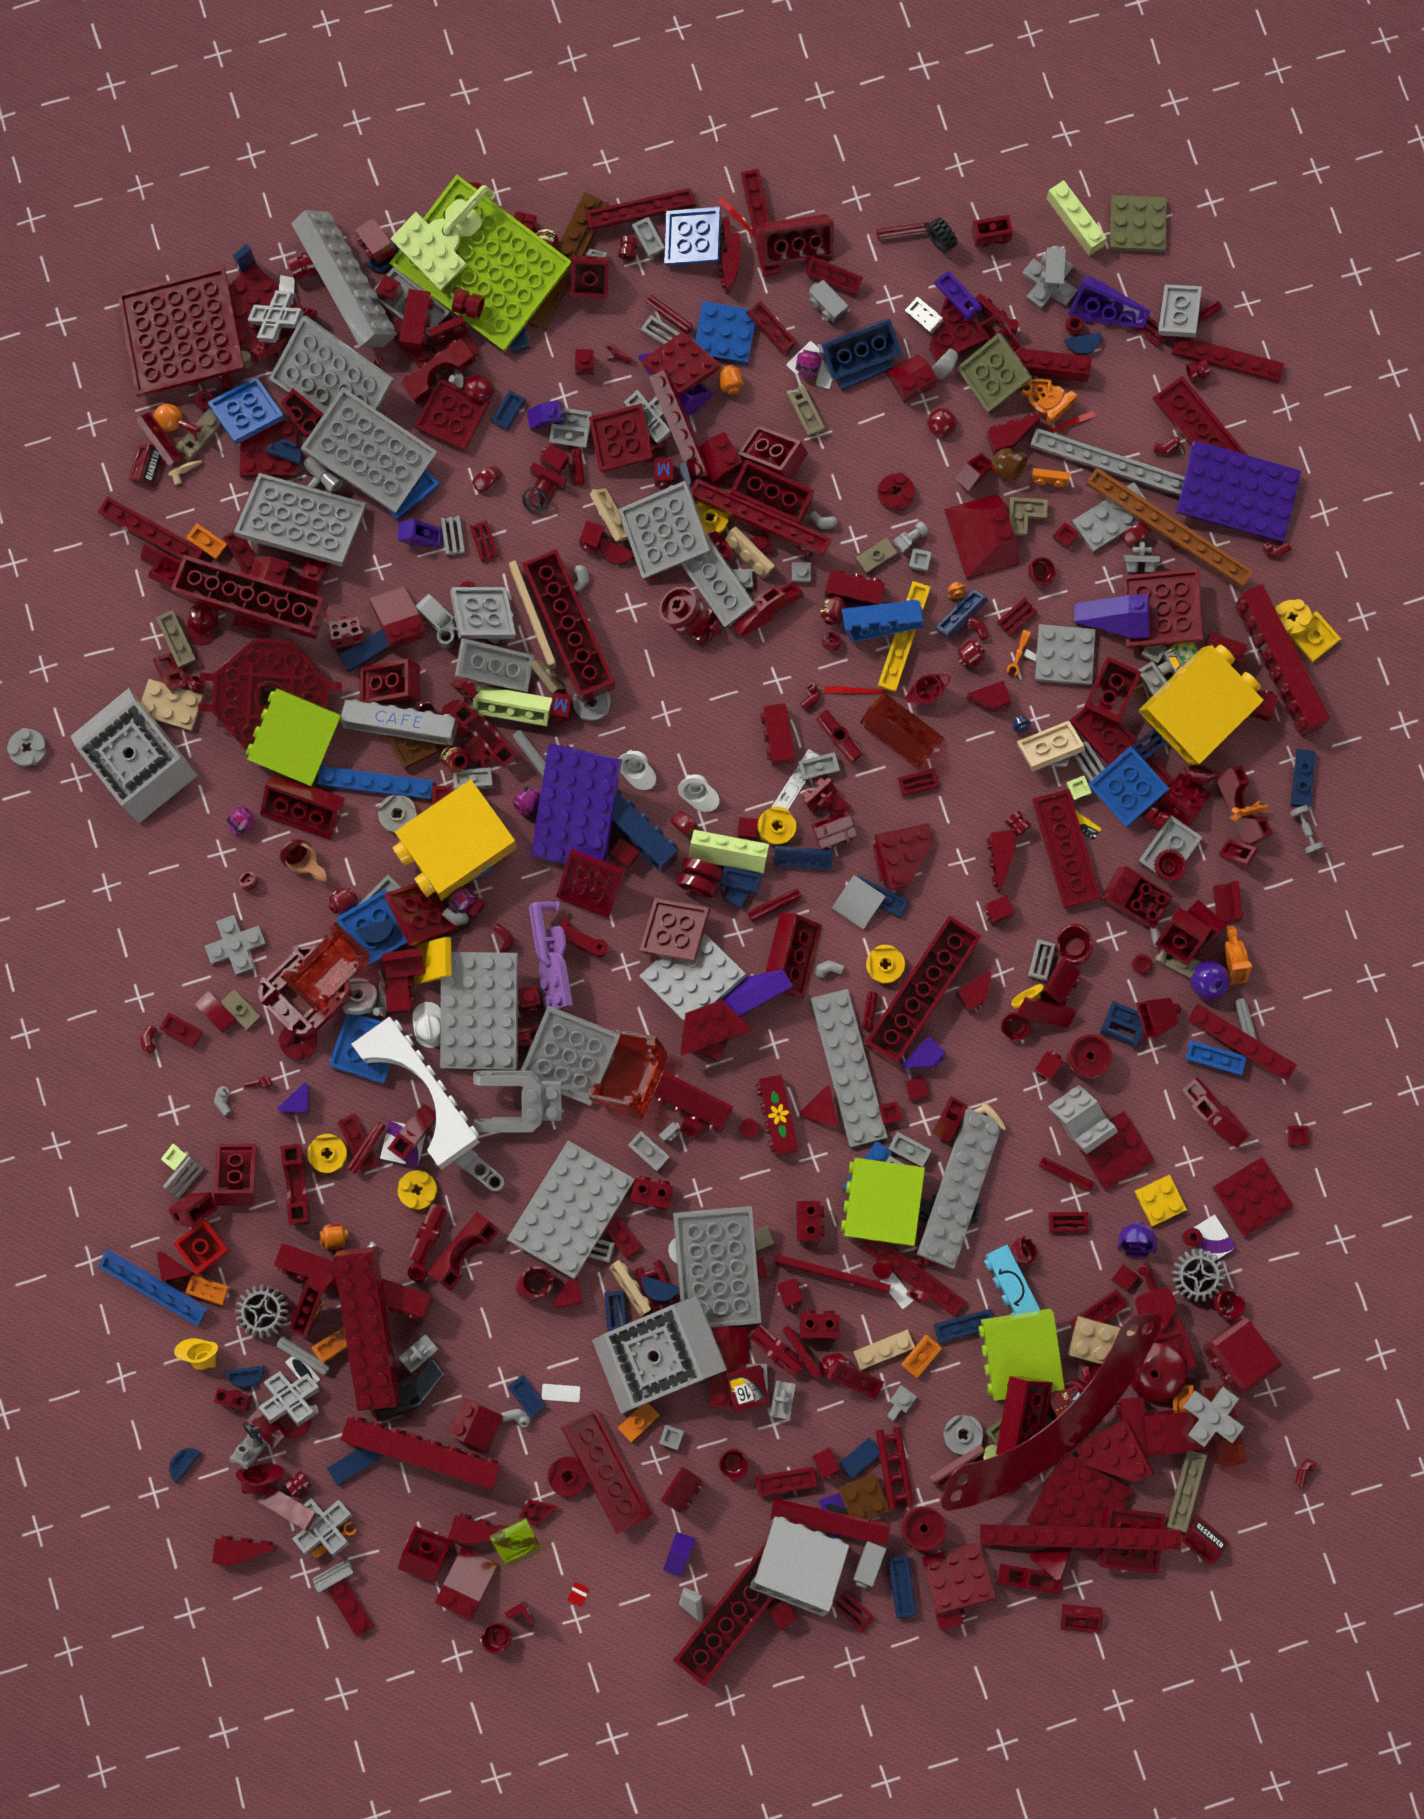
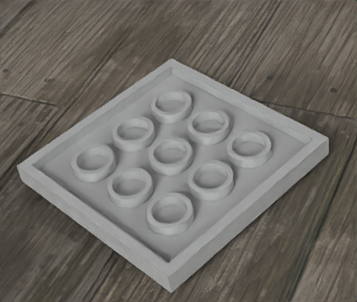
M687 481L678 483L618 509L641 577L644 580L712 552Z
M704 933L695 963L659 957L639 977L684 1022L686 1012L722 1000L747 975Z
M548 1005L521 1071H533L541 1081H561L562 1095L591 1106L620 1034Z

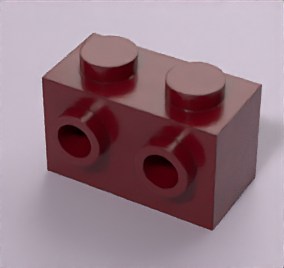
M1010 215L973 221L971 231L975 247H988L994 243L1005 244L1011 241L1013 229Z
M639 1176V1179L635 1178L630 1203L669 1210L673 1186L670 1185L669 1181L659 1180L657 1183L652 1182L650 1177ZM645 1188L646 1192L640 1193L639 1190ZM659 1192H664L665 1196L660 1197L658 1194Z
M820 1201L796 1202L797 1242H820L821 1237H825V1227L821 1225V1217H824V1206H820ZM812 1209L814 1213L808 1214L807 1210ZM807 1229H813L814 1233L809 1234Z
M804 1310V1314L799 1315V1339H839V1314H835V1311L825 1310L823 1314H815V1310ZM811 1321L813 1323V1327H807L806 1322ZM830 1321L832 1328H828L826 1322Z

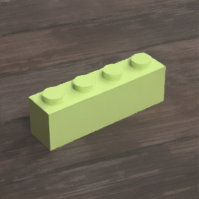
M1063 180L1051 188L1047 195L1048 202L1088 256L1104 247L1107 237L1066 182Z
M481 685L477 686L476 690L479 693L473 699V706L482 715L547 726L550 718L549 712L552 698Z
M694 830L689 858L764 873L769 844Z

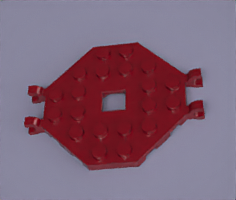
M254 638L215 673L200 672L201 681H213L212 704L198 703V711L212 712L247 751L249 744L253 745L256 739L253 737L256 727H261L263 720L260 718L264 708H269V706L260 705L262 686L278 687L280 690L327 709L328 690H342V682L328 681L294 641Z

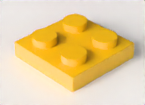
M1170 1175L1134 1191L1151 1227L1187 1210Z

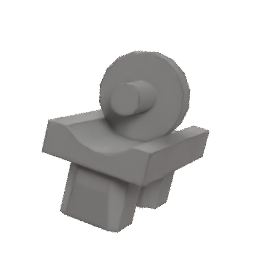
M1140 542L1139 547H1132V553H1139V555H1123V561H1126L1127 572H1138V562H1145L1144 572H1155L1157 562H1160V556L1144 555L1145 553H1151L1152 549L1151 547H1145L1144 542Z
M425 1334L404 1352L399 1359L412 1373L432 1356L438 1348Z
M776 1381L770 1416L790 1419L796 1384Z
M247 1434L244 1441L237 1446L235 1452L231 1455L230 1462L238 1463L247 1469L256 1462V1457L266 1446V1441L262 1440L263 1444L259 1446Z

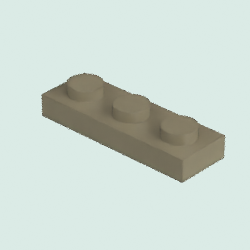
M174 610L157 616L158 624L178 668H183L196 662Z

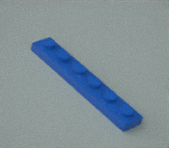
M320 766L318 786L431 800L434 781Z
M107 1249L104 1252L98 1265L100 1269L197 1327L201 1324L208 1308L111 1250Z

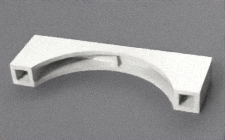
M388 1017L353 1042L352 1046L365 1064L383 1062L399 1065L416 1074L427 1085L432 1094L436 1109V1128L427 1151L442 1170L480 1142L476 1138L479 1134L473 1126L469 1128L466 1124L468 1118L463 1111L458 1112L455 1106L458 1104L451 1095L449 1097L446 1096L444 1093L446 1088L440 1080L436 1082L433 1078L435 1072L430 1065L425 1067L422 1062L424 1057L419 1050L416 1052L411 1046L414 1043L409 1036L406 1035L404 1037L400 1031L403 1028L397 1020L393 1022Z

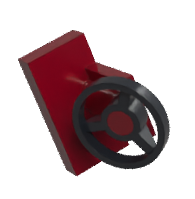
M533 462L530 472L538 477L533 487L524 492L522 503L527 511L536 514L546 509L548 499L555 487L564 491L567 486V479ZM531 490L528 495L529 498L525 499L526 493ZM526 502H530L532 505L538 506L540 510L534 511L527 506Z
M259 1408L248 1418L247 1421L250 1424L245 1422L242 1425L259 1446L263 1444L262 1436L272 1449L278 1447L288 1435L277 1421L270 1424L259 1411Z

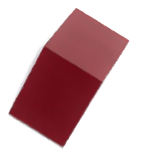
M1228 839L1219 855L1240 869L1245 870L1258 849Z
M160 1250L157 1252L161 1281H173L191 1277L194 1274Z
M576 1276L575 1280L572 1278L568 1279L552 1304L554 1308L558 1309L583 1303L578 1276Z

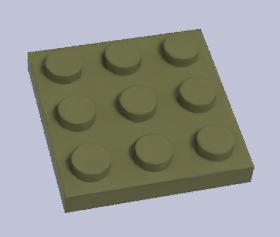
M1111 195L1109 250L1165 252L1167 198Z
M1002 333L994 336L957 367L988 413L1033 378Z

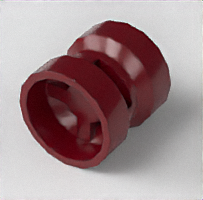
M631 236L621 237V248L618 251V257L627 261L635 260L637 255L635 249L638 247V239Z
M1205 359L1199 360L1196 364L1190 363L1186 365L1187 376L1191 382L1197 381L1201 377H1210L1209 365Z
M1154 804L1144 820L1148 823H1153L1155 828L1160 830L1170 814L1166 811L1162 812Z
M1019 810L1005 821L1008 827L1014 828L1013 831L1016 837L1031 826L1028 820H1023V814Z
M302 1470L296 1473L294 1479L289 1478L284 1482L294 1498L301 1494V1490H308L312 1487Z

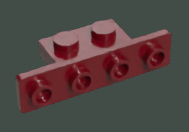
M144 544L141 560L154 566L149 571L148 578L171 588L182 561Z

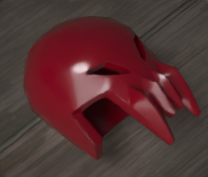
M528 1267L520 1275L516 1284L518 1296L529 1301H536L546 1297L551 1292L553 1281L555 1280L552 1277L551 1271L548 1270L549 1267Z

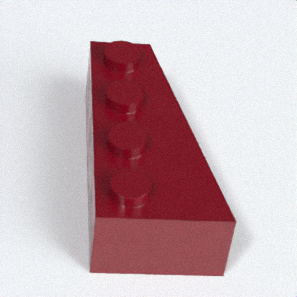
M292 388L281 401V404L307 440L324 414Z

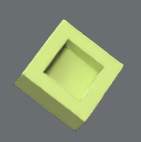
M1085 776L1066 783L1067 788L1070 789L1073 801L1092 793Z
M172 1144L161 1160L176 1171L189 1155L177 1145Z

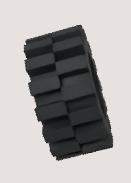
M938 217L926 226L927 234L931 237L930 240L934 242L935 247L937 246V249L941 250L942 253L948 252L957 245L958 241L955 232L951 230V226L949 227L943 218Z

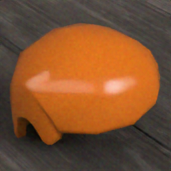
M162 404L154 412L155 419L165 432L177 430L179 421L183 418L180 409L172 404Z

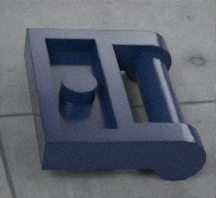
M1112 1001L1099 1033L1115 1037L1136 1048L1143 1031L1138 1011ZM1110 1022L1134 1031V1036L1132 1037L1110 1028Z

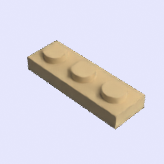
M607 489L593 490L590 496L599 510L603 521L609 528L612 537L616 542L628 540L620 513Z
M735 526L730 530L725 540L757 574L765 579L769 576L775 565Z
M619 1260L616 1261L609 1269L640 1317H642L651 1310L649 1307L650 1302L640 1293L638 1283L629 1276L627 1266L624 1263L621 1264Z
M907 1329L853 1351L860 1370L914 1349L915 1346Z

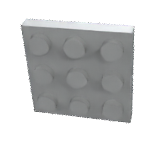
M451 587L450 595L459 639H514L516 634L506 587Z
M1039 624L1034 681L1091 686L1095 629Z

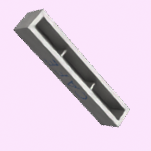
M357 699L352 701L345 700L340 718L343 728L450 746L454 744L458 729L456 719L449 714L437 715L431 711L418 712L412 708L400 709L394 705L381 706L375 702L369 704Z

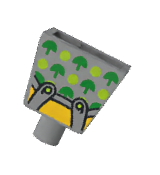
M1193 642L1175 644L1163 654L1162 659L1164 663L1157 666L1163 676L1170 672L1173 676L1198 650Z

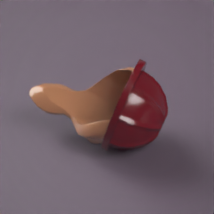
M292 839L283 846L279 857L284 866L297 873L309 872L315 879L323 882L327 881L326 872L322 867L318 866L316 853L307 841Z

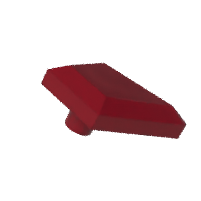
M529 1499L519 1517L527 1519L528 1523L536 1527L554 1512L558 1506Z

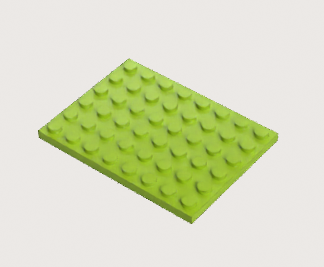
M456 175L423 219L428 224L434 220L445 219L446 209L455 200L462 199L467 202L477 189ZM485 196L474 208L482 219L481 227L471 237H461L460 245L456 250V253L468 265L443 292L401 249L390 261V264L424 291L431 292L432 297L451 311L454 295L459 288L469 291L470 295L475 293L484 296L485 304L479 319L468 317L466 313L462 316L466 323L505 352L570 268L572 261Z

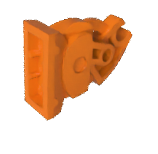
M1031 379L1022 386L1028 387L1029 390L1025 391L1022 389L1021 395L1028 397L1029 403L1034 409L1046 417V423L1049 427L1077 399L1076 393L1073 391L1065 393L1060 386L1052 385L1051 380Z
M1234 926L1226 927L1225 953L1227 970L1230 971V985L1245 983L1248 981L1252 965L1248 961L1247 951L1243 942L1237 938V929Z

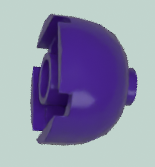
M1207 960L1194 968L1193 976L1190 977V985L1198 996L1203 999L1214 1000L1227 992L1230 985V976L1224 966Z
M1133 1222V1224L1126 1226L1120 1232L1117 1248L1121 1253L1122 1250L1126 1251V1255L1146 1257L1149 1256V1252L1153 1251V1254L1156 1253L1157 1237L1154 1231L1144 1225L1143 1222Z

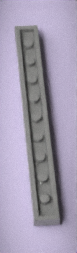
M1039 428L1035 430L1030 445L1031 448L1095 469L1099 468L1104 472L1180 497L1184 476Z

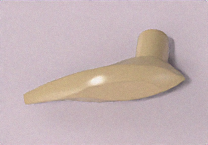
M202 461L189 462L171 470L168 475L173 477L174 485L182 483L180 474L187 473L190 469L200 465Z
M982 1102V1106L974 1110L981 1114L986 1113L988 1117L995 1120L1000 1128L1006 1130L1000 1117L987 1103Z

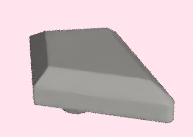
M684 1587L679 1605L702 1623L704 1620L703 1598L696 1591H691Z

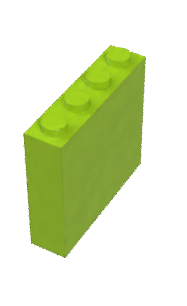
M277 688L275 692L271 691L268 702L271 703L268 709L264 708L260 718L263 720L261 727H256L253 737L256 738L254 744H249L246 754L249 755L247 760L312 786L341 715Z
M854 1158V1162H850L849 1173L852 1174L851 1181H847L846 1193H849V1200H845L843 1212H847L846 1220H842L841 1232H844V1236L914 1246L925 1168Z
M1051 1309L981 1320L982 1326H978L980 1338H984V1345H981L983 1357L987 1359L984 1370L985 1375L989 1376L990 1383L987 1384L988 1395H992L994 1401L1006 1398L1009 1376H1023L1053 1382L1051 1392L1065 1390L1055 1318Z

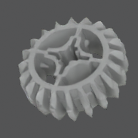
M1191 1249L1192 1256L1187 1251L1184 1252L1186 1259L1184 1260L1179 1256L1178 1259L1182 1263L1181 1265L1174 1263V1266L1179 1269L1178 1271H1172V1274L1178 1275V1277L1172 1279L1173 1282L1179 1281L1175 1288H1183L1180 1292L1182 1296L1188 1292V1300L1194 1295L1195 1302H1198L1199 1296H1201L1202 1301H1206L1205 1295L1207 1294L1212 1299V1291L1216 1294L1219 1293L1216 1286H1224L1222 1283H1219V1279H1226L1225 1276H1220V1273L1225 1272V1269H1218V1266L1222 1265V1261L1215 1263L1214 1261L1218 1256L1213 1255L1209 1258L1211 1251H1207L1203 1255V1249H1199L1198 1254H1196L1195 1249ZM1197 1259L1193 1270H1184L1190 1261ZM1203 1259L1212 1265L1214 1274L1205 1272ZM1200 1269V1273L1208 1277L1203 1276V1278H1200L1201 1280L1197 1281L1196 1277L1189 1275L1194 1274ZM1183 1276L1193 1279L1194 1291L1186 1286ZM1205 1280H1213L1210 1287L1200 1291Z
M260 1285V1291H258L256 1286H253L254 1293L247 1289L246 1294L248 1297L240 1296L244 1300L243 1304L240 1302L236 1303L237 1306L242 1307L241 1310H235V1313L241 1314L240 1317L236 1318V1321L243 1320L239 1327L244 1328L247 1326L246 1334L253 1330L252 1337H256L258 1332L260 1338H264V1332H266L268 1337H271V1330L276 1334L279 1333L276 1326L278 1325L283 1328L284 1325L280 1323L281 1319L284 1321L288 1320L287 1317L283 1316V1313H289V1310L283 1309V1307L288 1305V1302L281 1303L285 1296L280 1295L277 1297L279 1294L278 1289L271 1293L272 1286H268L266 1291L264 1285ZM264 1295V1298L258 1305L249 1304L254 1298ZM270 1297L277 1305V1313L269 1309ZM265 1306L264 1310H267L266 1312L271 1313V1315L262 1314L259 1317L260 1313L253 1310V1308L262 1309ZM247 1310L255 1314L254 1326L247 1318ZM266 1318L275 1319L269 1326L260 1328Z

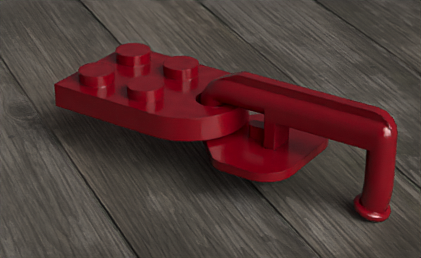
M1149 1263L1140 1265L1137 1272L1145 1277L1149 1292L1140 1294L1136 1298L1135 1305L1138 1315L1158 1314L1162 1319V1324L1154 1343H1165L1175 1348L1183 1357L1187 1369L1197 1367L1185 1325L1177 1316L1173 1315L1177 1304L1172 1291L1168 1288L1158 1289L1151 1265ZM1152 1323L1148 1324L1146 1334L1152 1329Z

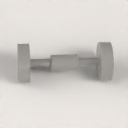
M1304 805L1290 811L1292 818L1300 816L1304 834L1311 843V846L1305 848L1308 855L1325 847L1323 842L1314 843L1310 825L1303 816V814L1310 810L1308 805Z

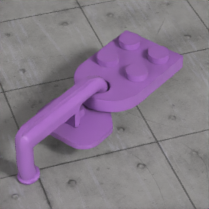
M558 901L534 902L529 906L536 954L540 960V986L542 988L545 1010L548 1005L559 1010L573 1005L566 963L563 958L566 948L564 930L561 926L545 930L542 910L557 912L560 907Z

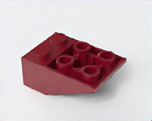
M1122 866L1118 867L1100 900L1113 909L1155 929L1173 896L1129 867Z

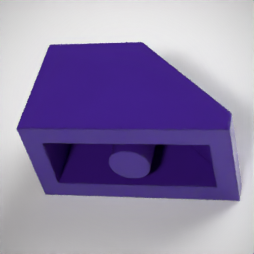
M559 400L540 403L527 411L530 430L551 426L552 424L566 423L564 404Z
M415 519L399 523L397 541L412 546H441L442 528Z
M928 1036L901 1067L904 1070L928 1069L934 1065L938 1067L945 1059L943 1055L946 1051Z

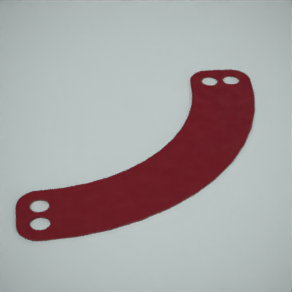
M1156 1313L1135 1315L1126 1320L1094 1378L1075 1401L1039 1433L1002 1454L982 1461L964 1464L957 1468L949 1477L942 1495L941 1506L943 1509L952 1511L970 1507L1007 1493L1036 1477L1056 1463L1066 1452L1072 1450L1099 1424L1127 1390L1153 1346L1162 1324L1161 1317ZM1147 1323H1152V1329L1147 1334H1142L1143 1327ZM1137 1324V1331L1133 1335L1127 1336L1128 1329L1132 1325ZM967 1473V1480L963 1484L957 1485L956 1482L959 1476ZM962 1490L959 1499L956 1501L950 1500L951 1495L955 1491Z

